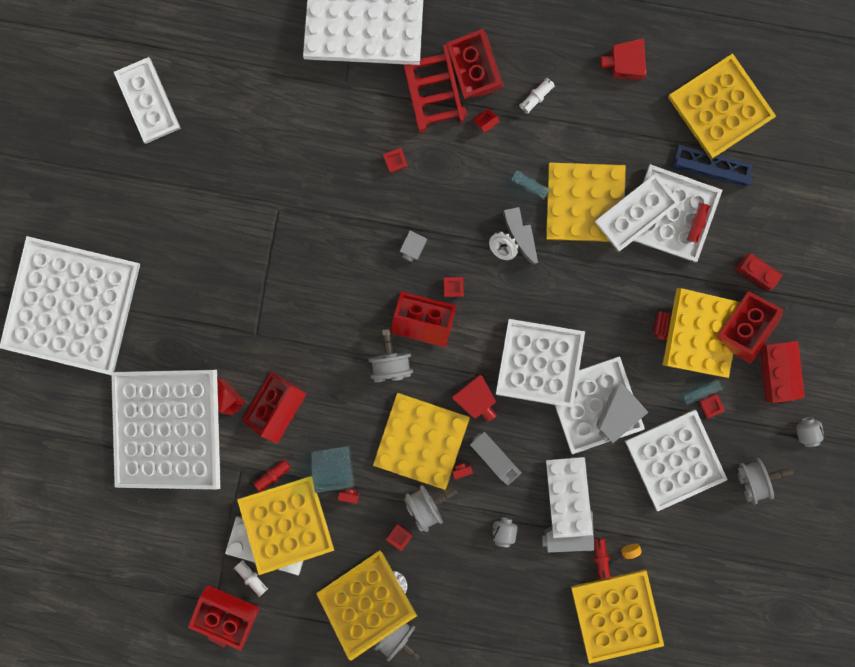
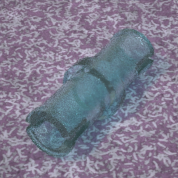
M518 170L511 179L512 182L524 187L525 191H530L543 200L550 190L536 182L535 178L531 179Z
M716 379L703 386L702 384L698 385L696 389L683 393L682 397L685 398V403L689 405L699 399H707V396L720 390L722 391L723 387L720 386L721 382L719 379Z

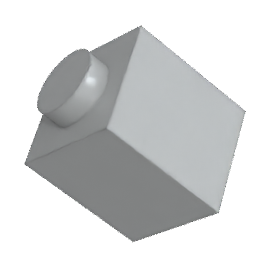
M409 231L400 250V253L403 254L402 258L410 262L413 259L418 261L427 238Z

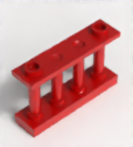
M447 44L443 45V54L421 58L420 65L403 64L419 133L427 132L426 126H429V123L458 117L459 123L463 124L464 117H467L465 106H461L451 64L452 59ZM446 62L448 71L446 73L424 78L414 76L413 70H417V67ZM450 80L452 91L423 97V95L419 96L418 89L421 86ZM454 98L455 110L429 116L427 114L423 115L422 107H425L426 104Z

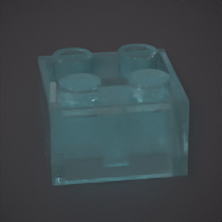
M349 446L311 452L315 493L354 487L355 480Z

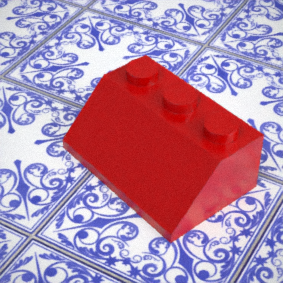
M483 29L447 43L465 99L488 95L504 88L487 33Z
M748 291L717 337L734 355L751 364L781 320L784 309Z
M401 292L390 333L446 347L456 305Z
M798 341L764 344L760 349L765 402L776 403L805 398Z
M271 371L242 421L261 437L278 443L307 393Z
M207 585L198 600L188 628L241 651L253 627L260 607Z

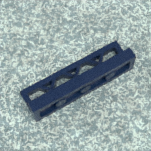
M678 145L672 168L742 187L751 185L753 177L750 176L753 164L719 155L713 158L717 160L713 162L704 151ZM681 151L688 152L692 160L680 158ZM702 156L707 157L710 165L699 163L697 159ZM720 161L725 162L729 170L717 168L715 164ZM738 166L746 168L745 175L736 173L734 168Z

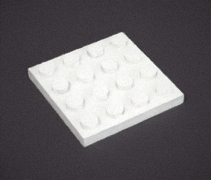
M650 164L643 183L657 173L680 204L633 241L696 263L722 190ZM698 203L708 204L711 208L709 209L705 221L707 224L706 227H703L699 243L686 240L692 225L690 222L695 217Z
M509 319L496 395L573 408L585 331Z
M620 357L579 370L573 408L555 405L571 454L607 443L598 434L600 430L597 426L614 387L620 382L632 393ZM642 419L621 437L644 430Z
M695 409L625 440L656 511L667 508L727 480Z

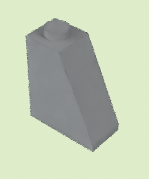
M618 382L615 385L597 426L600 430L598 434L605 442L609 440L614 443L648 413L623 383Z
M485 432L478 434L473 439V443L470 445L505 484L509 485L522 473Z
M590 510V512H591V522H592V531H593V513H592V511ZM551 526L545 529V535H542V546L546 547L547 552L594 550V534L593 536L554 539L553 527Z

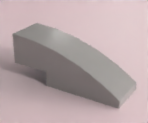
M519 207L504 210L503 216L512 239H515V244L519 245L518 249L532 265L537 264L538 259L531 225L523 226Z

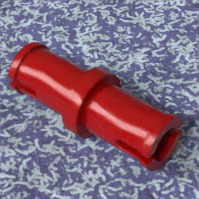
M698 203L695 217L690 222L692 225L686 240L699 243L703 227H706L707 224L705 221L711 208L710 205Z
M283 459L272 469L266 470L267 473L257 481L253 482L255 487L262 492L271 483H276L280 476L291 469V466Z
M600 538V546L598 539H594L596 556L594 561L597 562L598 579H604L603 571L605 579L611 578L608 564L610 558L607 555L605 538Z

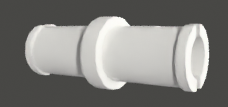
M545 78L519 105L523 111L525 110V113L528 114L538 102L541 103L544 100L543 97L555 87L552 81L548 83L550 79Z
M244 560L234 568L245 580L244 583L248 584L258 597L268 590L257 577L258 574L254 573Z

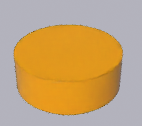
M630 544L623 547L621 552L625 559H632L638 557L642 550L639 544Z

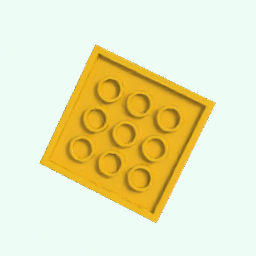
M733 54L668 96L710 159H713L776 117Z
M549 163L546 240L610 242L596 225L595 221L625 198L626 165Z
M676 288L663 365L729 378L733 353L717 336L740 302Z
M397 393L373 466L446 490L470 417Z
M312 476L238 499L259 575L334 551Z
M380 550L316 593L348 659L351 661L417 616Z
M645 569L571 586L589 663L664 646L648 574Z

